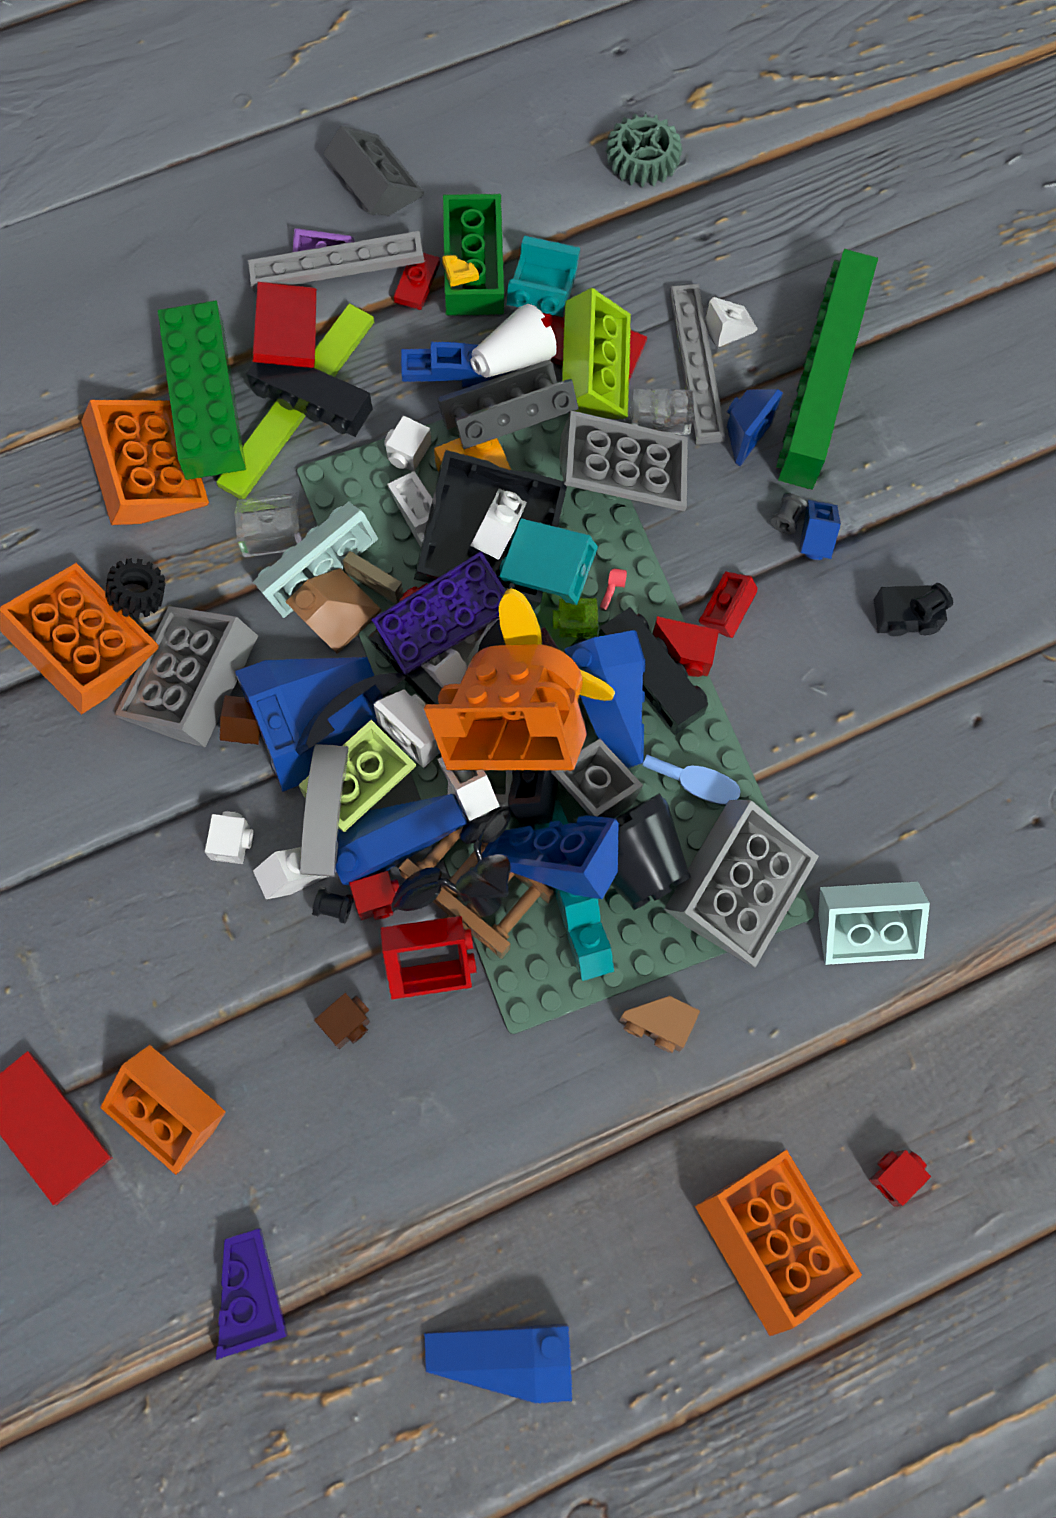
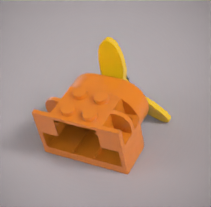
M510 588L504 592L499 603V621L506 645L490 646L477 652L471 659L461 683L442 687L438 695L439 704H426L424 711L447 770H574L587 734L578 703L579 696L609 701L613 699L615 691L601 679L580 670L573 659L561 650L542 645L541 629L530 603L522 593Z

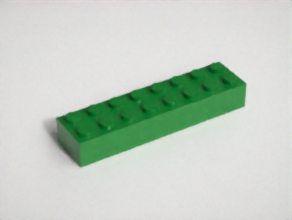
M844 249L840 261L834 259L824 288L823 301H821L818 310L817 322L810 339V348L804 361L803 374H801L798 383L797 396L789 417L791 418L784 434L783 447L777 460L776 468L781 469L778 481L811 490L815 486L828 452L878 257Z

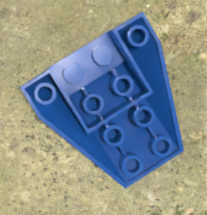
M367 657L264 660L235 671L246 702L249 701L272 759L270 763L282 792L299 786L309 776L315 745L301 755H298L295 749L304 729L314 715L325 704L350 686L375 676ZM363 693L327 719L335 730L317 744L342 746L370 720L378 726L374 704L378 700L383 699V696L371 703Z

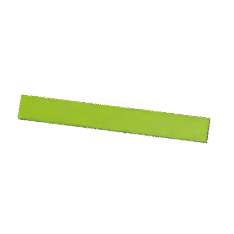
M349 303L316 347L314 368L335 377L375 323L374 316ZM276 401L243 446L246 470L222 474L217 480L218 487L244 501L306 416L294 409L287 410Z

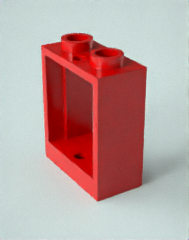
M462 916L381 927L382 952L392 1000L472 988L470 974L477 973L474 953L467 954V950L473 949L471 928L464 929ZM455 944L458 946V960L404 968L401 966L399 955L401 952Z

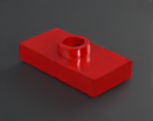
M423 253L424 263L406 265L394 294V303L422 310L439 268L440 257Z

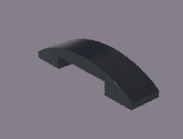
M386 673L372 676L341 692L325 704L310 720L298 741L295 751L298 755H301L332 733L335 729L327 719L364 693L372 703L406 678L403 673Z

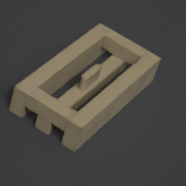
M349 551L343 559L345 573L393 603H399V599L404 594L402 592L403 587H401L402 582Z

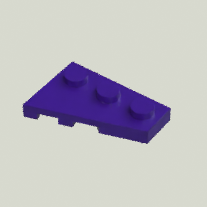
M261 1228L224 1239L221 1280L222 1297L218 1321L219 1339L216 1349V1360L288 1336Z

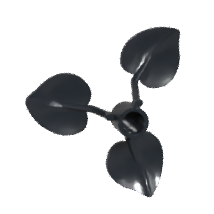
M498 807L485 816L477 817L471 821L468 820V824L463 826L460 834L461 839L465 844L474 843L473 848L478 863L475 867H471L468 872L464 873L457 880L456 885L447 878H441L442 872L439 868L422 869L409 876L398 888L391 905L393 912L396 910L412 911L423 908L438 897L441 892V886H446L458 894L464 902L470 900L480 916H489L495 913L502 905L500 897H508V879L511 864L504 855H492L483 858L481 845L482 843H491L497 840L506 830L511 815L509 807Z

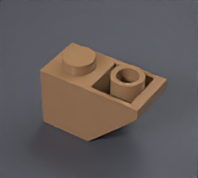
M667 996L624 1011L619 1022L625 1025L623 1029L636 1037L642 1038L643 1034L655 1039L654 1045L666 1052L673 1053L674 1049L680 1052L687 1042L700 1010L671 996Z

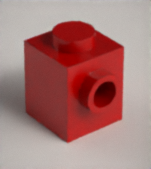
M388 871L349 883L361 920L374 917V920H381L394 914L391 905L399 884L397 879L390 880Z
M891 1150L877 1163L880 1169L869 1181L894 1207L903 1206L931 1176L925 1170L927 1167L926 1163L913 1151L909 1153L907 1150H902L894 1153Z

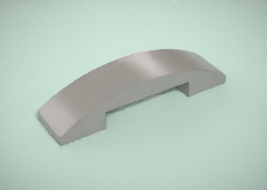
M315 744L308 779L303 821L300 873L302 875L335 877L338 851L337 836L343 781L346 778L348 746Z

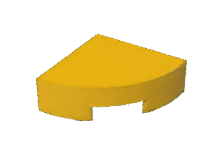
M454 255L442 256V263L450 287L479 280L478 270L472 263L457 259V256Z

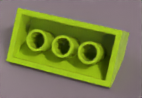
M590 288L572 297L565 303L562 381L568 379L573 381L579 408L575 410L576 412L606 419L628 418L631 314L594 288Z

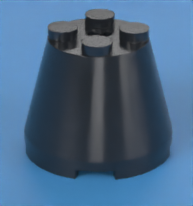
M660 793L615 818L618 821V872L611 886L631 905L633 910L647 904L650 901L649 896H652L655 901L672 891L670 888L671 883L675 887L692 877L687 869L669 804Z

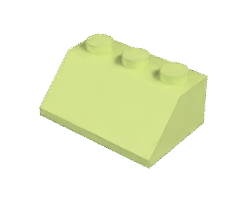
M372 720L342 745L349 748L338 829L342 832L350 828L416 767V764ZM309 776L299 784V788L305 798Z

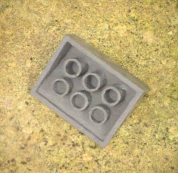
M570 411L561 433L559 459L564 485L685 511L687 508L688 437Z
M169 606L153 637L159 648L137 669L115 716L178 741L206 747L221 716L225 695H231L238 680L235 671L244 667L258 635L236 616Z
M729 800L688 868L692 877L678 885L664 910L687 928L751 967L756 968L819 856L753 801Z

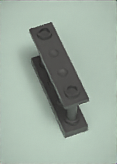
M550 360L437 398L445 427L447 429L457 427L463 449L579 409L573 381L568 379L557 383L553 363Z

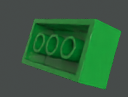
M501 194L443 195L444 256L454 255L457 256V259L472 263L479 273V280L450 287L444 269L446 315L504 314Z

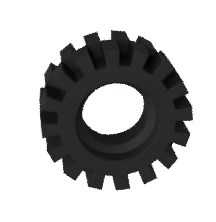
M132 558L126 559L125 565L122 561L116 563V567L112 566L107 575L105 597H108L107 603L109 606L114 604L113 610L117 613L122 609V615L128 617L129 612L134 613L133 618H139L140 613H143L144 617L150 616V611L155 613L158 611V606L161 607L166 584L164 583L165 577L160 575L161 570L158 567L152 570L153 564L149 561L146 565H143V559H137V563H133ZM127 584H137L143 586L147 591L136 593L127 590L124 586Z

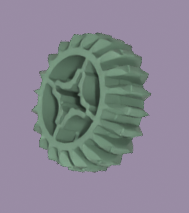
M646 112L643 117H638L634 113L631 120L624 117L621 124H615L613 131H610L608 136V143L606 145L608 165L612 166L613 174H620L621 181L630 179L631 186L635 182H640L642 188L648 182L653 187L657 180L664 183L667 176L672 177L675 169L680 164V156L682 154L680 134L676 133L675 126H668L667 119L659 121L657 114L653 118L648 117Z

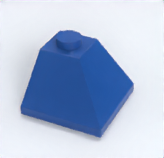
M778 389L747 390L741 399L736 397L727 410V413L730 414L727 430L737 465L741 466L772 425L783 394L782 391Z

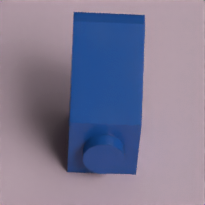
M808 500L800 540L801 553H804L806 557L813 560H822L823 557L831 559L841 525L838 505Z

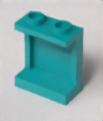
M524 236L521 244L520 260L513 279H510L508 283L506 305L519 308L525 304H531L542 313L563 317L565 303L569 300L578 271L581 248Z
M520 519L518 528H515L511 536V546L507 557H504L501 562L499 577L507 585L510 583L515 584L514 588L517 584L561 596L565 602L577 605L598 546L590 535Z

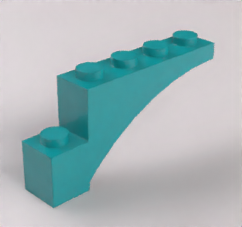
M555 800L552 822L561 821L565 825L568 824L559 800ZM550 823L532 824L533 830L548 828ZM553 887L572 950V956L581 980L585 981L614 972L612 948L601 923L598 899L573 895Z

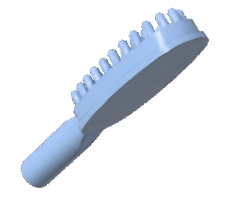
M648 754L642 765L680 781L682 787L689 793L714 804L726 805L729 800H738L740 797V788L735 781L718 771L706 767L691 765L683 769Z

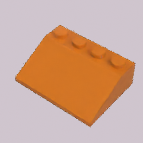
M170 400L89 401L81 422L111 525L143 524L201 508L209 504L202 478L186 480L177 455Z
M75 563L0 607V632L82 715L107 699L159 648V645L129 615L128 617L123 616L122 609L118 613L114 611V604L109 606L107 603L108 597H105V591Z
M787 1149L695 1206L769 1336L795 1328L862 1276Z

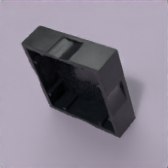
M445 450L414 580L431 583L477 553L482 552L472 547L471 543L499 488L504 491H511L517 494L521 500L527 502L520 519L558 527L567 489L564 481L527 471L504 469L490 461ZM511 538L499 560L482 552L506 591L510 588L518 590L526 597L533 610L541 604L543 591L517 584L514 588L515 584L510 583L507 585L499 577L500 565L503 558L507 557L511 546Z

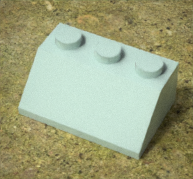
M919 882L820 887L818 917L825 965L924 959L930 903Z

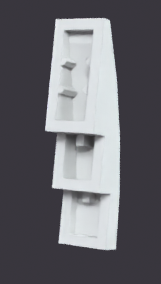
M415 471L388 483L387 486L421 547L432 497Z

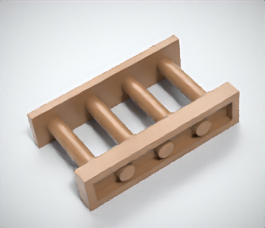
M462 828L441 839L422 862L417 861L414 864L407 858L399 867L400 875L406 880L415 872L435 867L461 837ZM482 843V845H481V852H482V853H483V851L485 850V848H486V846L488 845V843ZM475 851L449 879L455 885L464 873L468 872L471 867H475L478 863ZM510 872L508 882L515 876L528 887V890L498 925L494 924L492 927L481 919L483 916L478 914L471 903H468L466 906L456 899L458 894L446 886H441V892L433 903L450 917L462 916L464 929L471 928V934L502 959L510 950V942L507 939L511 929L538 897L549 904L553 899L554 892L550 889L551 886Z

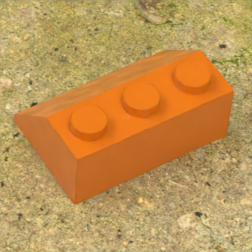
M148 1045L122 1064L100 1107L175 1175L185 1167L214 1133L226 1112L216 1101L211 1099L151 1045Z

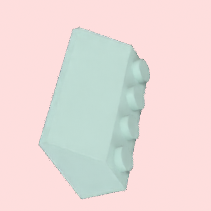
M347 502L343 507L336 508L320 526L312 528L296 546L288 548L283 553L282 558L276 563L264 568L253 583L281 616L285 618L293 611L285 601L308 579L339 568L343 569V559L349 551L359 556L376 542L378 537L365 514L352 503Z

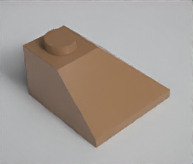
M341 568L308 579L285 601L337 654L372 621L371 619L375 618L382 611Z

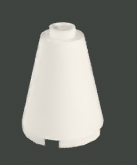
M525 304L513 312L473 349L471 365L474 371L487 378L551 360V357L556 354V340L551 326L546 328L541 321L545 317L543 313L531 304Z

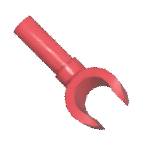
M612 569L610 571L608 586L599 607L600 609L607 610L615 587L625 588L627 570Z

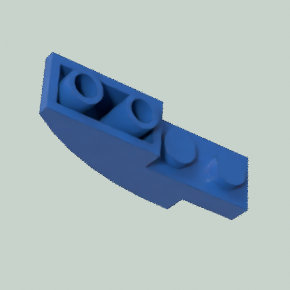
M431 342V349H401L402 382L462 381V387H471L511 372L487 378L477 374L471 365L472 351L478 346L475 344Z

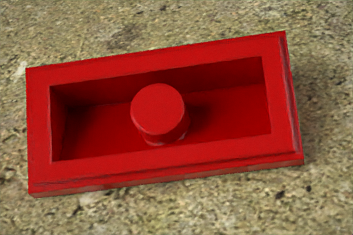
M725 571L702 613L699 623L708 628L719 630V633L726 637L733 638L758 591L752 576Z

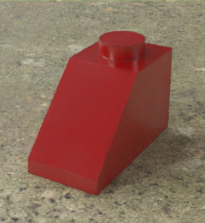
M657 616L652 634L655 638L659 637L664 641L670 657L675 662H680L685 667L689 676H708L713 665L719 630Z

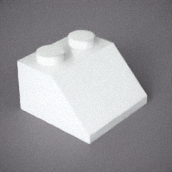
M405 690L378 700L374 704L378 726L424 769L440 753L424 711L425 702L416 694L410 696Z

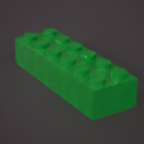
M217 300L158 310L177 455L185 479L190 480L246 470L224 324Z

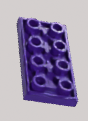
M479 552L371 620L403 673L408 675L498 619L499 603L506 590L483 553Z

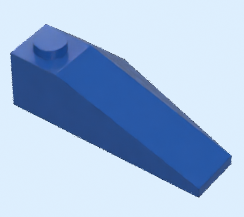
M632 630L594 637L565 648L566 654L573 659L580 670L601 679L615 691L613 699L609 701L596 700L580 695L598 739H601L627 768L643 764L644 724L642 723V702H645V692L643 691L645 658L637 632Z
M455 794L369 810L345 832L338 829L336 871L342 884L350 885V882L385 872L467 825L468 821Z
M588 815L578 817L576 823L565 825L561 821L550 822L548 828L533 830L531 826L505 830L497 840L488 843L482 856L486 858L492 855H504L510 861V872L573 895L603 899L618 872V821L615 818Z
M567 1324L424 1334L427 1373L533 1403L572 1401L569 1326Z

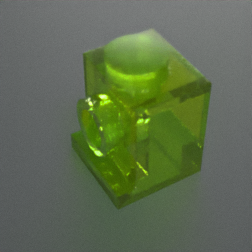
M579 598L577 605L559 599L558 610H552L553 629H559V638L583 636L590 637L591 639L597 637V598Z

